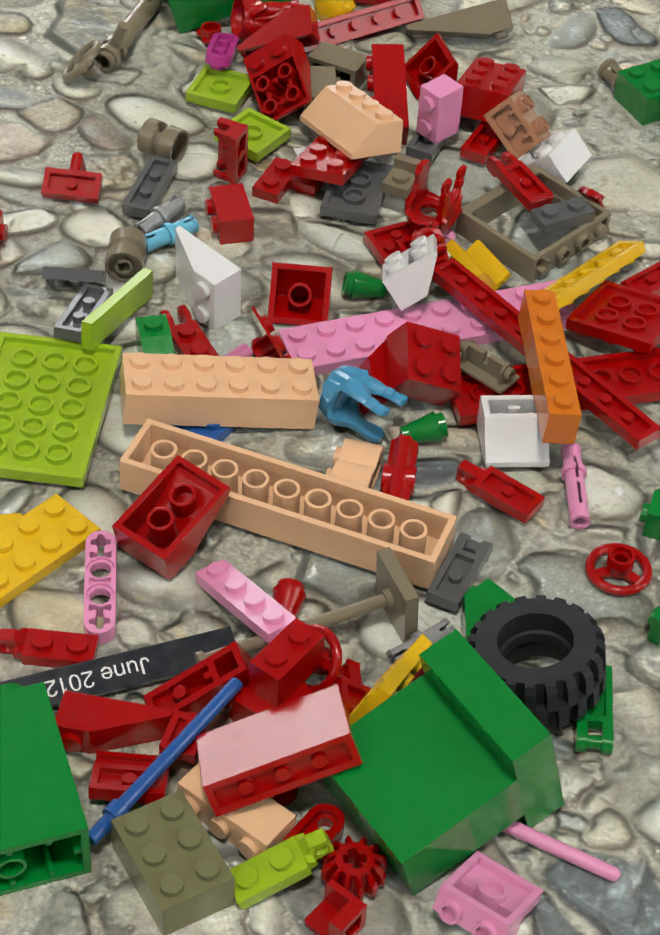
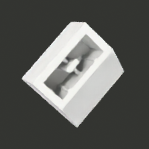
M575 128L566 132H563V130L555 132L547 141H542L532 148L530 152L519 157L518 160L522 161L528 168L537 165L557 179L567 183L592 154Z
M434 234L429 237L425 235L420 236L410 244L411 247L402 253L396 251L385 259L386 263L383 264L382 282L401 311L428 296L437 259V238Z
M533 395L480 396L476 425L485 468H488L490 465L497 468L549 467V443H542Z

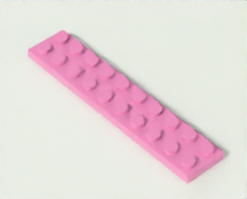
M557 280L497 290L495 292L520 311L524 289H545ZM455 298L413 305L403 311L400 308L278 329V335L287 349L284 354L289 352L292 358L312 359L315 375L330 373L342 365L359 367L387 340L388 334L407 321L459 335L460 344L464 340H472L477 345L504 340ZM574 303L559 309L563 329H566V318L577 308Z

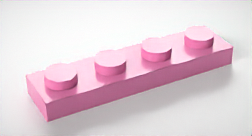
M225 559L213 562L195 572L196 582L202 589L268 644L296 618Z

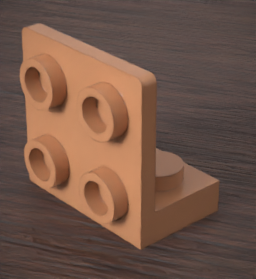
M522 91L511 95L483 115L507 151H510L517 159L551 135L548 131L550 129L549 123L542 115H537L533 109L535 107L533 100L527 93L523 94Z

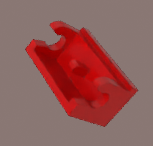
M220 117L217 120L218 128H214L213 134L218 137L217 167L227 171L222 172L214 169L213 175L218 179L230 182V184H237L247 172L248 125Z

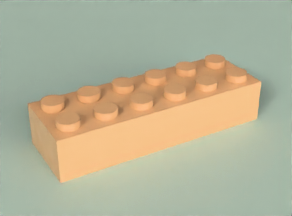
M141 352L122 353L119 384L123 424L144 425L149 418L174 426L220 424V427L314 429L320 400L312 359L177 355L172 353L148 354Z

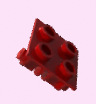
M252 307L266 332V335L256 337L251 342V348L255 356L292 358L289 352L284 355L282 354L287 349L279 335L275 333L271 336L270 333L275 331V328L265 314L260 317L255 307Z

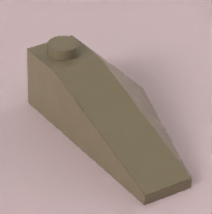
M494 0L407 24L405 30L406 34L434 36L438 33L446 37L482 39L493 37L494 40H500L508 37V33L514 27L507 1Z

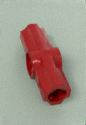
M399 435V437L391 440L387 463L384 462L380 492L408 501L414 493L417 472L415 465L419 451V443L414 441L412 436Z

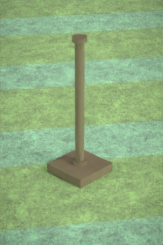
M390 547L377 551L376 596L302 620V622L307 625L320 624L329 627L384 609L401 641L405 642L410 639L412 633L418 630L419 596ZM258 635L237 642L247 653L263 649L268 645ZM224 647L204 653L202 650L195 652L194 655L196 663H199L200 661L204 660L205 658L216 653Z

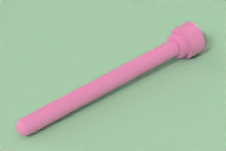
M515 821L503 830V832L608 881L615 882L620 878V870L617 867L518 821Z

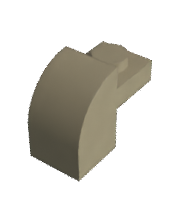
M404 154L396 155L392 170L382 182L381 192L406 199L412 190L413 181L415 180V168L421 160ZM429 173L427 177L426 187H428Z

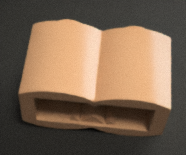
M346 438L342 447H336L333 457L334 467H328L326 475L374 489L383 465L384 446Z

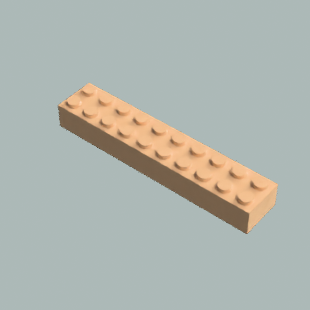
M149 418L119 460L120 489L141 495L168 464L179 455L230 487L231 492L214 520L374 572L377 570V551L390 547L411 584L428 589L454 544L457 516Z

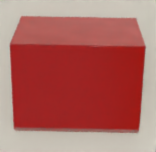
M436 33L405 63L406 81L418 100L420 97V86L443 74L457 82L459 64L440 34Z
M272 262L268 306L270 322L301 326L328 321L333 267Z

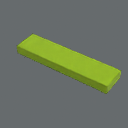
M147 268L140 270L81 321L82 348L92 351L153 297V270Z

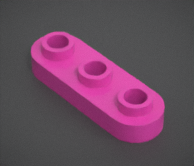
M224 32L213 34L205 56V62L210 65L211 69L222 71L226 67L231 66L237 52L239 37Z

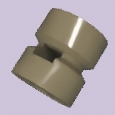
M148 118L143 123L137 138V148L139 151L148 155H157L158 157L177 160L178 163L184 157L189 144V134L186 130L173 125L168 126L167 123L155 118Z
M123 226L111 233L105 260V270L114 280L128 282L144 268L147 238L143 232L134 227Z

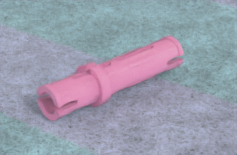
M578 443L564 444L560 449L563 462L561 478L566 486L570 517L569 524L574 529H584L591 522L585 486L587 469L582 464L580 445Z

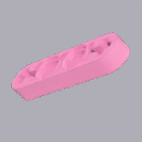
M95 531L87 537L85 542L84 634L99 635V644H106L116 634L117 544L116 538L112 533ZM98 546H104V556H98ZM98 569H105L110 572L109 575L102 578L92 575ZM98 595H104L109 598V601L104 604H96L91 599ZM97 617H103V629H96Z

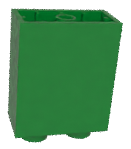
M44 682L28 686L16 683L0 685V896L91 873L88 825Z

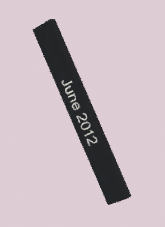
M231 626L2 681L0 685L16 683L28 686L44 682L52 709L59 708L65 690L104 697L168 681L197 664L195 652L202 650L206 653L227 646L234 642L235 639Z

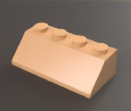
M338 81L336 85L325 86L300 115L301 122L324 137L351 160L401 152L403 120L349 81Z

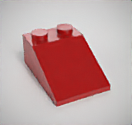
M177 455L112 525L118 547L171 581L195 553L231 492L230 487Z

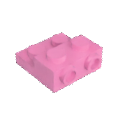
M477 850L441 884L432 909L438 912L439 917L446 924H457L472 933V935H515L522 920L539 903L544 890Z

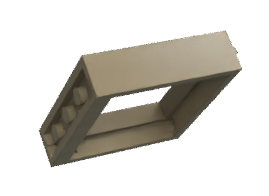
M533 165L529 169L553 193L552 204L582 196L594 209L595 221L582 224L577 229L533 255L487 224L521 203L501 184L461 207L463 210L457 218L455 229L457 234L472 244L476 240H480L503 265L530 283L541 276L547 275L549 271L558 265L566 263L579 252L585 251L598 240L604 239L610 230L608 227L611 216L610 211L537 165Z

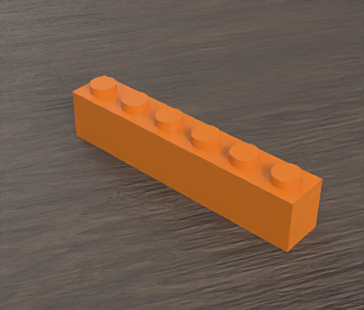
M524 289L518 321L542 443L574 444L582 414L555 291L544 289Z

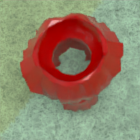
M235 0L230 17L231 31L243 42L282 11L298 5L299 1L262 2V0Z
M423 159L415 168V180L413 181L412 190L404 204L405 216L412 229L420 230L425 227H437L444 235L452 228L463 210L461 208L462 187L467 166L461 165L457 170L452 191L450 189L453 180L447 178L442 184L441 194L438 196L430 192L426 187L431 163L430 160ZM430 212L437 213V216L431 217L423 213L428 214Z

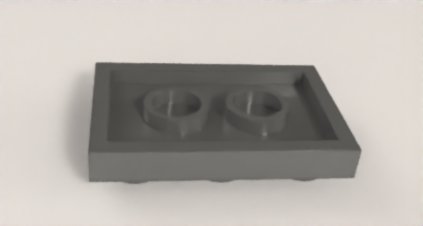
M364 161L343 186L329 183L320 206V215L376 225L386 193L381 192L382 182L392 170L393 165Z

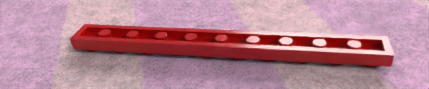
M454 257L436 265L432 280L525 356L518 321L520 311ZM568 351L578 400L584 407L636 450L660 437V426Z

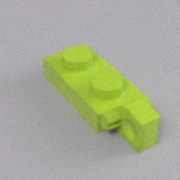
M320 828L307 835L301 833L292 836L230 869L235 878L234 897L238 906L242 910L247 909L313 874L311 869L318 865L316 860L334 851L326 832Z

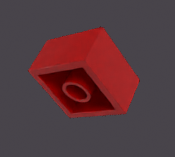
M405 322L387 335V387L395 389L398 393H402L410 399L438 406L461 393L460 336L412 322Z

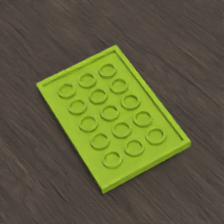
M0 332L1 478L84 488L121 363L122 346L100 343L90 351L82 348L80 342Z

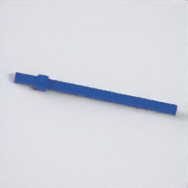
M232 677L118 800L112 799L102 810L103 816L89 830L90 844L96 846L111 830V820L128 813L130 808L196 739V736L209 725L243 688L242 683L237 678Z

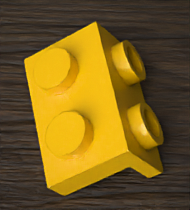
M453 239L446 244L448 247L447 251L452 255L449 259L454 257L494 291L511 276V273L480 240H476L466 251Z

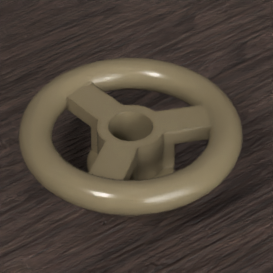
M92 40L73 56L62 73V79L65 82L74 80L80 74L88 81L97 74L101 64L95 58L101 49V42L99 40Z

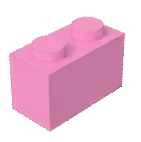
M445 74L421 85L416 132L434 144L456 134L459 131L464 86Z

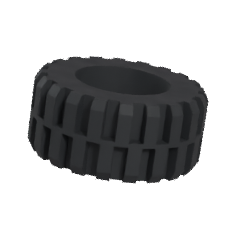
M536 595V598L526 599V596L516 597L514 602L508 603L506 600L499 603L494 611L489 609L480 617L481 621L478 620L471 629V635L467 639L469 644L547 730L549 726L557 725V728L567 726L571 719L579 720L587 714V709L591 710L599 702V697L604 693L606 686L605 637L602 629L597 625V621L589 613L584 614V609L574 603L568 605L565 599L555 597L554 600L546 599V595ZM532 656L550 657L560 661L542 668H527L514 664V662Z

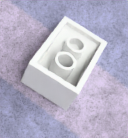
M181 226L175 228L177 279L193 316L200 323L216 331L241 315L242 269Z

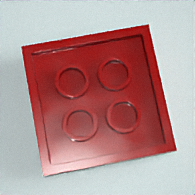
M605 280L566 318V329L577 332L581 336H591L604 340L608 344H617L630 348L637 353L650 354L660 343V296Z

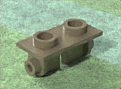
M464 340L460 344V352H462L460 356L461 371L497 393L502 394L520 379L511 363H507L493 354L487 357V350L478 346L474 341Z

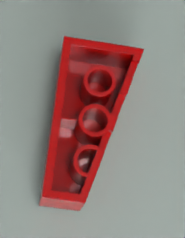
M372 44L371 55H366L365 70L369 71L366 80L367 92H369V97L377 100L379 104L391 110L403 120L401 145H407L409 119L404 44Z

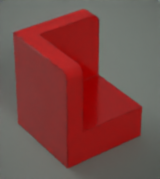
M330 879L325 884L324 900L305 918V926L316 935H357L365 927L367 904L335 880Z

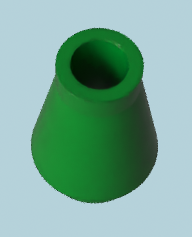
M354 269L352 272H345L342 282V295L348 296L349 299L385 297L387 288L381 279Z
M432 411L407 425L399 427L400 435L412 436V439L418 443L442 442V438L449 436L446 420L442 412L435 414Z

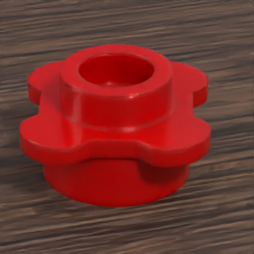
M213 21L205 22L201 25V28L197 29L196 35L202 38V43L209 44L213 34L221 32V25Z

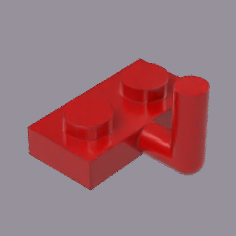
M74 152L69 169L45 168L41 189L42 197L99 204L103 182L102 173L86 171L82 153Z

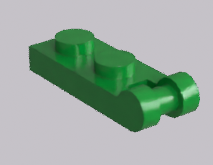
M606 665V686L604 693L599 697V702L593 709H587L585 716L575 721V752H586L587 749L599 750L600 754L612 755L614 742L612 666ZM588 729L600 730V735L588 734Z

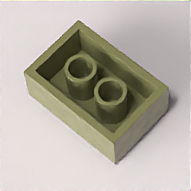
M182 790L111 820L112 847L162 935L171 934L234 905L235 878Z

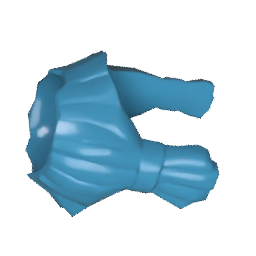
M342 365L332 370L329 377L322 384L323 391L319 399L318 408L331 424L349 427L368 441L378 444L383 439L385 432L382 427L368 422L359 415L357 402L383 417L389 415L390 408L380 404L378 400L371 397V394L383 396L399 406H404L407 403L408 396L398 393L395 389L387 387L379 380L369 376L368 369L363 370L350 365Z

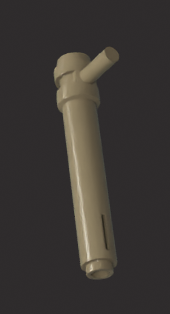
M139 0L125 19L118 23L113 34L106 37L101 43V49L95 58L101 64L100 71L109 72L116 69L120 61L126 56L129 46L165 0Z

